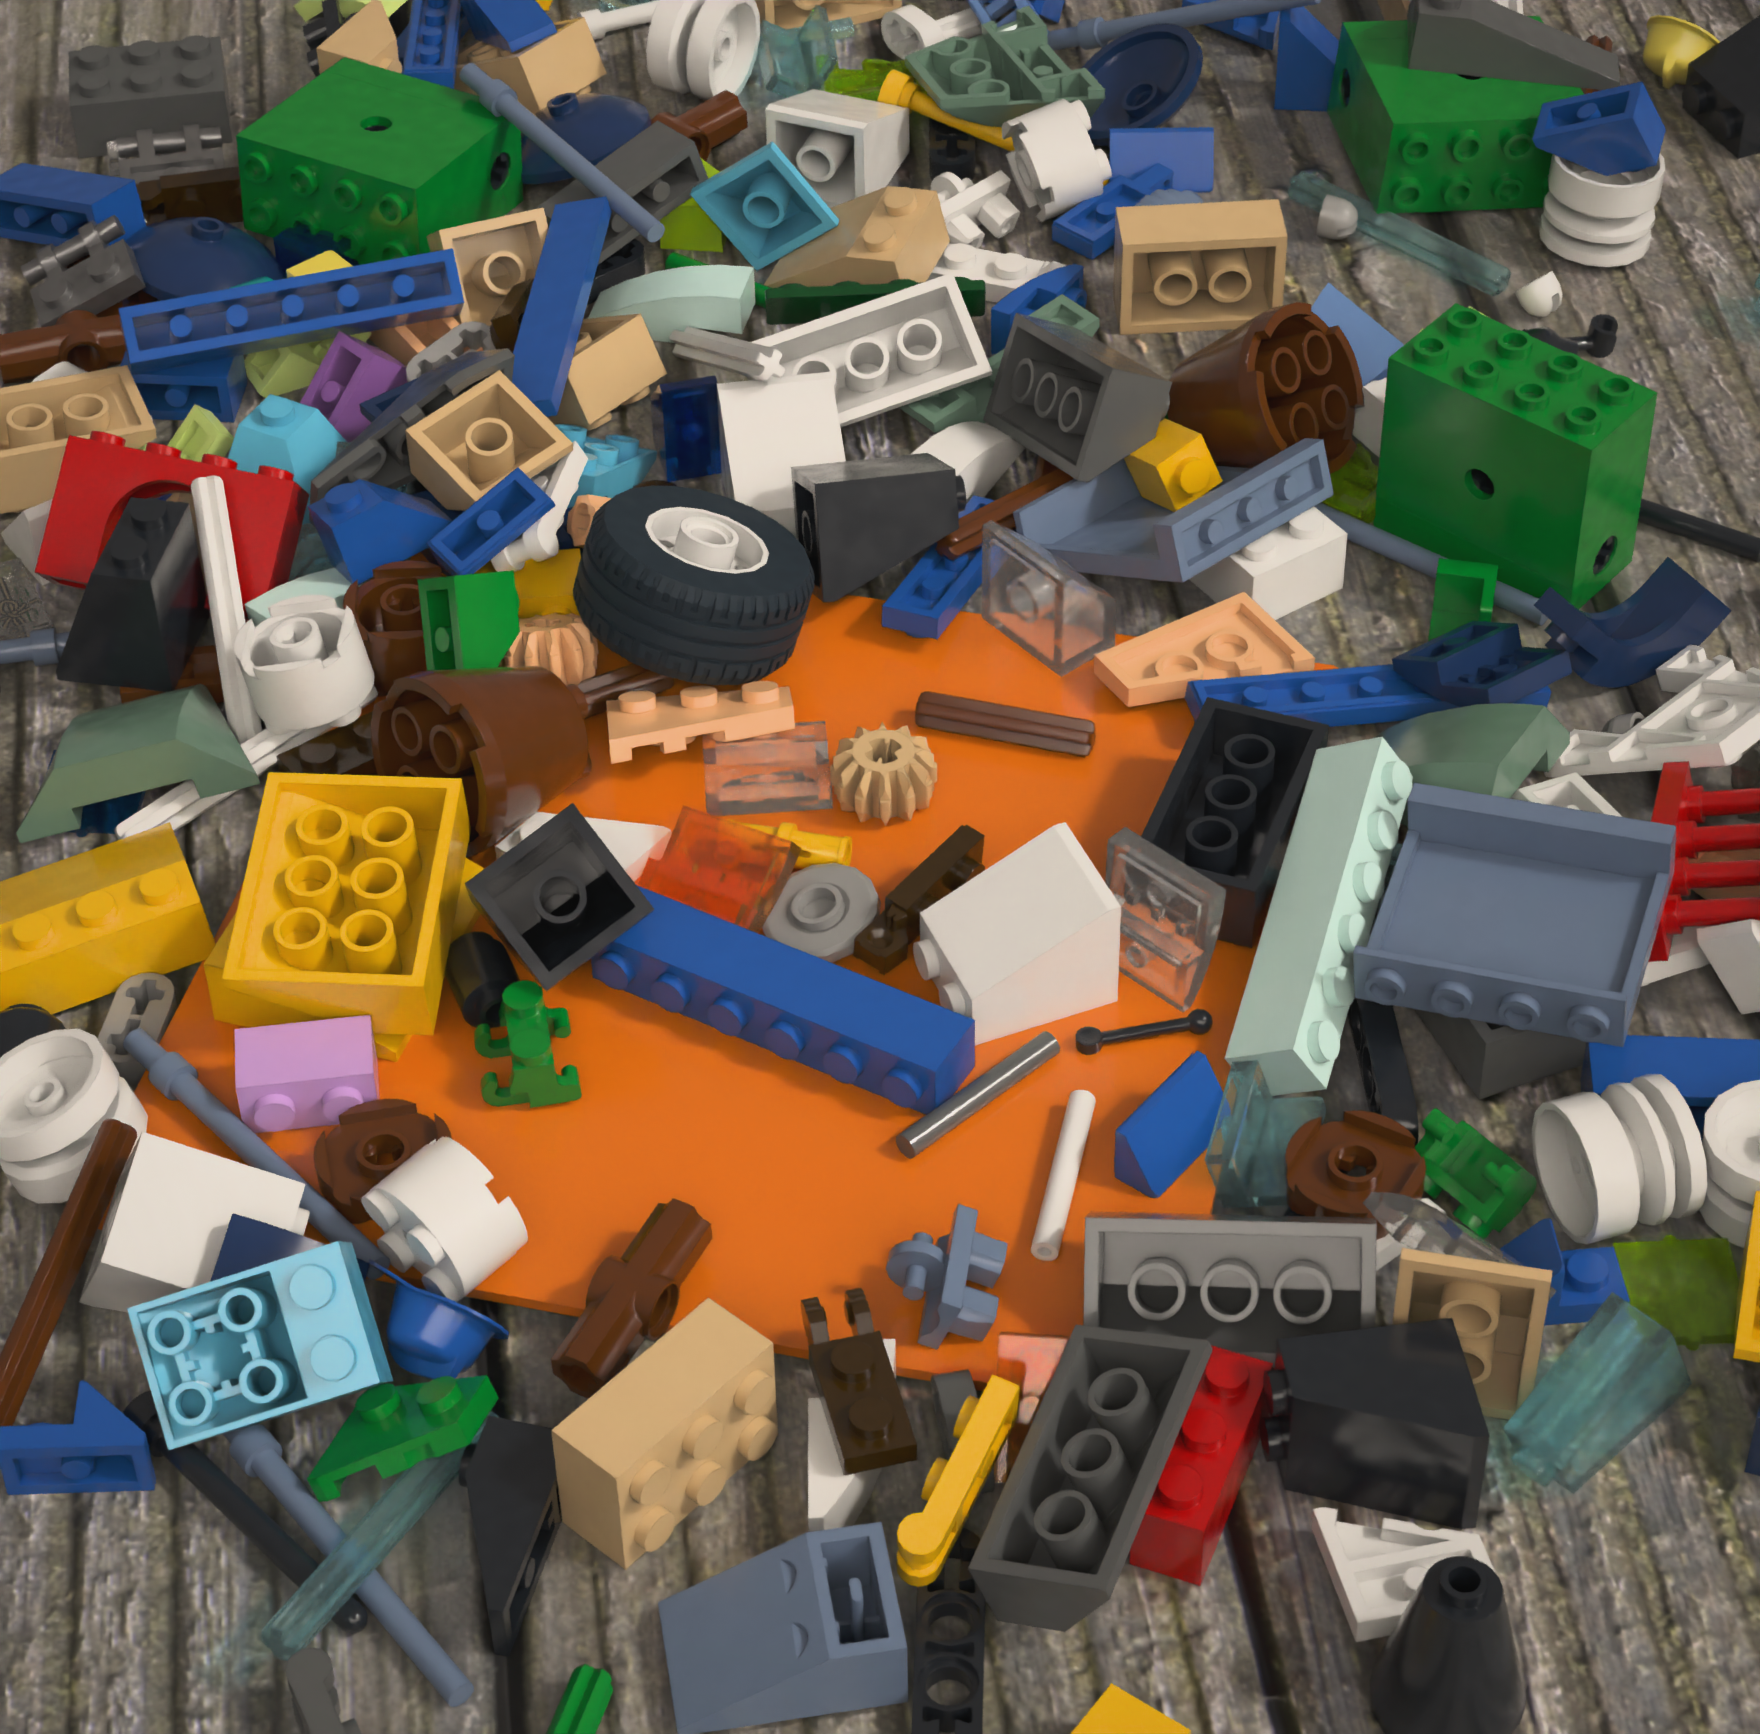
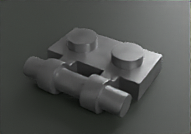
M199 124L183 125V131L153 134L152 129L136 130L137 136L116 138L119 159L139 156V158L119 160L120 177L133 179L136 184L143 181L160 180V176L225 168L223 148L202 151V149L223 147L220 126L199 129ZM186 151V153H177V154H168V155H159V156H156V154H165V153H173V152ZM162 202L157 207L164 206V203Z
M115 215L98 224L92 220L78 229L79 234L57 247L53 244L45 246L36 252L37 258L21 266L22 273L30 285H34L46 277L48 278L45 282L30 290L41 327L55 325L62 315L73 310H85L96 315L146 287L134 252L125 240L121 239L110 246L108 244L125 234L121 222ZM88 254L90 255L89 258L67 269L68 265Z

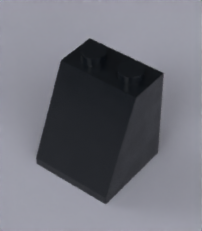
M1760 15L1689 63L1686 85L1682 92V108L1737 159L1760 153Z
M929 453L791 467L796 539L805 548L814 571L815 581L812 593L823 603L837 601L959 529L958 512L964 511L966 508V490L962 476H956V471L953 467Z
M130 498L90 575L56 669L58 680L162 692L175 690L210 617V612L204 609L207 594L189 503L163 501L156 498Z
M573 803L465 883L472 903L511 954L546 992L654 911L652 905Z
M1452 1318L1277 1339L1275 1370L1264 1372L1265 1400L1271 1416L1260 1419V1438L1265 1460L1267 1462L1277 1461L1285 1490L1458 1529L1476 1527L1490 1434Z

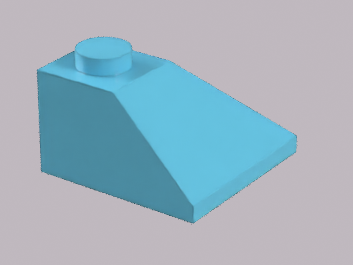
M773 141L695 186L690 192L693 199L756 271L833 229L839 223L838 217Z
M270 394L238 425L228 459L238 463L236 470L257 474L259 466L263 465L293 473V481L309 493L299 538L311 542L319 534L317 528L309 521L308 506L310 505L311 481L349 443L317 408Z

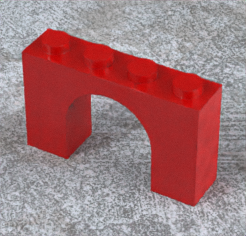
M91 431L89 439L69 435L35 568L36 574L53 584L85 590L90 575L131 497L146 499L158 498L172 493L192 494L191 483L194 479L213 475L221 477L224 484L245 622L249 621L244 606L245 603L288 582L309 498V493L293 481V473L263 465L259 466L257 474L236 470L237 462L212 454H203L201 462L181 458L182 451L159 443L148 442L145 451L125 447V439L100 431ZM207 594L204 609L210 612Z

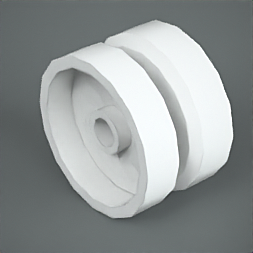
M660 0L655 8L649 27L646 47L647 71L652 83L661 89L680 94L692 92V94L703 100H708L724 90L738 96L751 75L758 53L760 13L755 0Z
M81 1029L53 1030L26 1040L0 1058V1165L20 1196L37 1204L68 1201L97 1132L104 1120L109 1118L116 1119L132 1126L137 1131V1139L131 1152L141 1133H146L148 1115L125 1078L119 1076V1072L112 1059L95 1035Z
M1760 1080L1740 1083L1718 1095L1705 1113L1702 1138L1706 1158L1708 1187L1704 1205L1699 1210L1710 1228L1727 1242L1742 1248L1745 1245L1755 1192L1760 1191Z

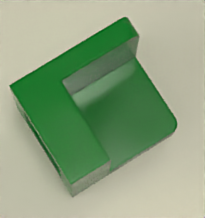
M1439 558L1428 641L1471 621H1492L1498 573L1497 564Z

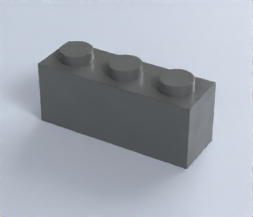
M658 120L595 165L598 170L658 221L691 198L690 192L692 188L708 179L695 142ZM575 179L535 209L544 208L549 228L555 204L598 197ZM613 210L598 265L640 235L639 232Z

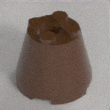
M1296 302L1264 311L1183 360L1175 368L1171 378L1167 379L1172 382L1169 392L1168 419L1202 434L1216 466L1253 468L1304 438L1324 440L1329 472L1331 474L1341 469L1350 460L1357 447L1351 439L1354 428L1355 408L1364 407L1363 384L1358 363L1338 325L1328 327L1321 318L1311 311V304Z
M540 666L419 671L393 680L394 685L389 690L386 699L374 705L371 720V744L378 776L462 779L471 826L466 858L492 847L577 780L585 778L591 772L592 763L588 753V739L584 719L588 714V704L584 693L574 684L566 686L554 673Z

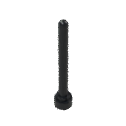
M151 1390L140 1394L128 1404L122 1413L146 1433L152 1456H164L344 1632L356 1634L366 1627L368 1615L364 1607L194 1443L168 1450Z

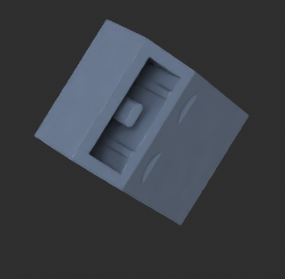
M882 1522L806 1532L658 1602L677 1734H699L908 1702L907 1643Z

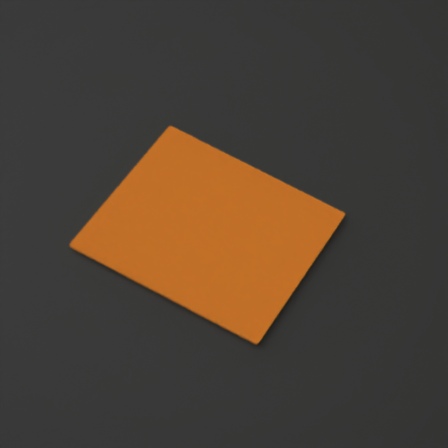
M421 552L410 559V561L428 562ZM812 593L792 656L782 667L758 680L775 682L778 684V687H790L794 706L795 729L729 742L716 741L711 739L709 734L696 736L694 741L686 744V750L666 754L660 751V746L651 744L631 748L632 760L611 764L606 711L584 719L588 739V753L592 763L590 774L585 778L577 780L537 812L558 814L573 803L583 817L659 825L671 829L673 849L634 883L763 936L765 935L761 927L762 907L773 888L786 877L802 869L791 868L788 874L775 872L773 865L736 859H720V833L722 825L727 819H732L735 822L779 828L782 822L793 823L797 825L798 831L838 837H852L850 867H855L871 879L881 902L880 914L885 910L886 896L961 825H968L985 835L982 864L986 870L1053 825L1066 822L1121 906L1118 1001L976 1045L975 1067L954 1095L1043 1031L1051 1033L1056 1038L1060 1046V1052L917 1156L910 1159L899 1150L896 1144V1136L926 1114L911 1108L898 1106L889 1099L858 1086L842 1083L831 1075L802 1063L781 1058L763 1047L736 1036L725 1035L712 1026L680 1013L667 1011L656 1003L624 990L611 988L604 982L593 978L591 959L546 992L505 946L520 981H532L542 987L544 1003L547 1008L567 1009L571 1034L566 1038H558L555 1034L550 1035L555 1071L558 1075L561 1076V1069L567 1065L577 1067L582 1093L581 1098L575 1101L530 1108V1102L500 1107L485 1102L480 1086L482 1077L488 1072H494L497 1075L498 1087H509V1077L513 1066L511 1056L488 1058L477 1052L474 1044V1031L476 1027L471 1026L465 1021L446 976L443 980L434 1035H412L397 1062L377 1058L379 1098L402 1099L416 1103L417 1113L426 1115L433 1121H435L434 1113L443 1119L451 1132L452 1139L470 1151L494 1176L485 1185L494 1196L497 1204L509 1196L524 1221L528 1234L527 1243L465 1297L580 1317L586 1309L588 1288L599 1265L605 1258L611 1255L621 1258L657 1204L669 1203L674 1198L694 1206L697 1213L711 1223L713 1239L680 1286L677 1309L664 1333H667L709 1297L772 1341L774 1353L809 1359V1343L802 1321L801 1300L818 1297L826 1313L829 1339L832 1341L853 1336L852 1329L847 1323L844 1313V1296L847 1290L862 1288L871 1311L874 1332L880 1331L882 1339L896 1340L897 1376L931 1382L932 1375L969 1369L975 1390L984 1391L993 1374L1019 1385V1398L1042 1402L1075 1325H1083L1085 1217L1090 1212L1212 1213L1243 1085V1080L1224 1058L1266 917L1252 948L1127 917L1129 861L1195 724L1185 698L1127 707L1094 674L1095 654L1137 636L960 611L938 639L929 637L916 638L909 636L904 631L882 626V605L887 600L847 594L837 601L823 603ZM597 639L599 654H597L595 676L632 664V662L611 651ZM1315 663L1314 671L1339 669L1329 664ZM674 678V685L668 690L655 694V697L680 695L681 690L692 686H711L716 688L717 692L742 690L744 684L708 685ZM931 691L1091 720L1096 726L1095 743L1090 755L1082 757L919 727L915 722L916 703L922 692ZM377 696L375 701L361 709L360 717L372 712L375 703L385 700L387 696ZM882 722L887 730L895 731L902 726L908 725L911 736L927 737L928 747L931 749V753L934 754V762L937 763V782L934 783V791L930 798L929 808L915 809L911 821L904 820L898 816L892 817L886 826L881 818L872 817L860 823L855 811H841L840 801L837 799V795L834 794V786L831 785L830 766L833 765V756L836 755L839 740L854 738L857 727H862L869 731L878 730ZM509 834L489 849L468 857V859L483 868L488 867L497 860L495 846ZM243 883L214 937L215 943L218 942L237 911ZM480 914L471 932L487 933L504 945L485 918ZM920 935L908 945L907 959L885 975L879 973V970L860 958L854 957L853 953L832 962L941 1006L939 990L932 979L924 980L915 963L913 944L920 941ZM203 960L159 1044L167 1052H178L197 1070V1080L242 1121L235 1086L234 1029L248 1027L214 1020L204 969V962L206 960ZM1196 1009L1206 1010L1213 1020L1211 1029L1203 1035L1194 1034L1188 1030L1102 1045L1101 1050L1093 1055L1082 1054L1076 1049V1033L1083 1027H1095L1100 1032L1185 1018L1188 1017L1191 1011ZM507 1026L490 1028L491 1039L493 1040L502 1039L508 1035ZM1196 1051H1199L1206 1055L1230 1105L1233 1115L1232 1123L1160 1197L1156 1199L1150 1198L1115 1178V1130L1192 1053L1194 1054ZM145 1070L134 1093L148 1115L146 1133L247 1165L182 1102L167 1099L150 1083L148 1078L149 1071ZM1075 1090H1086L1095 1096L1096 1104L1059 1254L1053 1261L1039 1260L1032 1255L1031 1245L1069 1095ZM340 1124L255 1133L324 1197L317 1180L314 1149L323 1131L325 1132V1138H327L330 1132L340 1126ZM392 1153L377 1155L378 1160L375 1165H388L395 1162ZM112 1197L99 1224L98 1230L103 1229L104 1222L112 1201ZM958 1204L978 1210L976 1232L1008 1243L1005 1263L993 1288L969 1280L966 1281V1286L995 1295L999 1298L995 1321L983 1341L948 1332L937 1350L917 1343L926 1292H924L923 1297L919 1300L907 1299L902 1293L903 1288L896 1285L889 1278L886 1266L889 1251L896 1244L911 1241L914 1234L919 1232L929 1234L933 1238V1245H935L939 1237L950 1234L954 1210ZM374 1220L353 1224L379 1249L377 1240L385 1232ZM307 1222L303 1236L326 1245L330 1244L316 1228ZM390 1263L387 1270L416 1288L426 1289L422 1282L423 1274L412 1266L402 1273ZM385 1274L375 1279L396 1284V1281Z

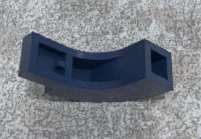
M1669 557L1663 561L1631 597L1609 610L1598 613L1580 611L1551 587L1534 604L1538 610L1552 621L1544 630L1551 636L1545 646L1548 649L1568 650L1571 668L1577 675L1590 684L1607 688L1633 685L1656 675L1658 667L1688 645L1699 646L1732 611Z

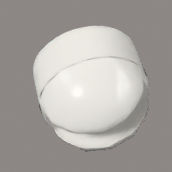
M1553 271L1544 274L1514 292L1527 313L1536 317L1548 316L1551 312L1556 311L1562 303V289Z

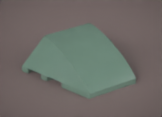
M1029 5L1016 10V20L998 28L996 22L989 21L981 25V35L969 40L953 36L904 57L905 67L940 109L954 117L987 126L1002 127L1006 121L1061 99H1065L1069 103L1080 100L1084 104L1089 118H1091L1105 99V89L1086 68L1071 71L1048 45L1047 25Z
M197 684L85 712L73 718L61 737L44 781L16 835L19 842L24 843L80 829L83 806L190 779L193 780L200 799L261 783L208 688L203 684Z
M1514 703L1477 704L1431 712L1391 726L1374 737L1383 736L1399 759L1408 766L1413 776L1412 786L1414 783L1504 798H1511L1532 770L1549 772L1570 744V732L1545 706ZM1407 802L1400 823L1408 826Z

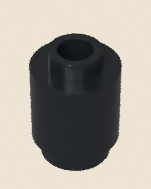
M484 932L466 933L450 944L445 976L465 1021L476 1028L480 1024H488L490 1028L500 1027L499 1009L502 1002V993L510 984L520 981L505 946Z

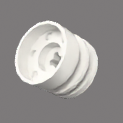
M1552 154L1548 176L1550 191L1544 197V212L1541 215L1539 224L1540 239L1549 250L1564 259L1588 266H1621L1641 259L1650 246L1651 228L1655 222L1654 206L1659 201L1665 174L1664 157L1659 154L1657 166L1648 167L1637 172L1629 171L1605 176Z
M1647 1074L1634 1078L1630 1083L1617 1082L1610 1084L1603 1091L1601 1097L1595 1092H1580L1542 1103L1536 1110L1532 1126V1143L1539 1182L1551 1212L1562 1230L1575 1243L1590 1244L1629 1233L1637 1224V1220L1641 1224L1654 1226L1664 1223L1668 1217L1679 1219L1695 1214L1704 1205L1708 1185L1706 1158L1700 1132L1690 1108L1679 1090L1662 1074Z

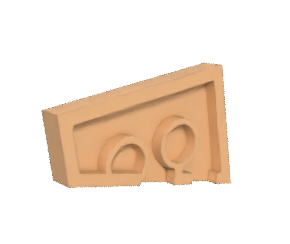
M1245 592L1094 655V674L1127 707L1185 698L1188 681L1314 671L1315 657Z
M772 681L749 682L742 686V690L717 692V689L711 686H692L681 690L680 695L655 697V693L651 691L637 690L619 695L618 700L606 701L611 764L632 760L631 748L651 744L660 746V751L666 754L686 750V744L694 741L696 736L709 734V737L716 741L729 742L795 729L794 706L790 687H778V684Z

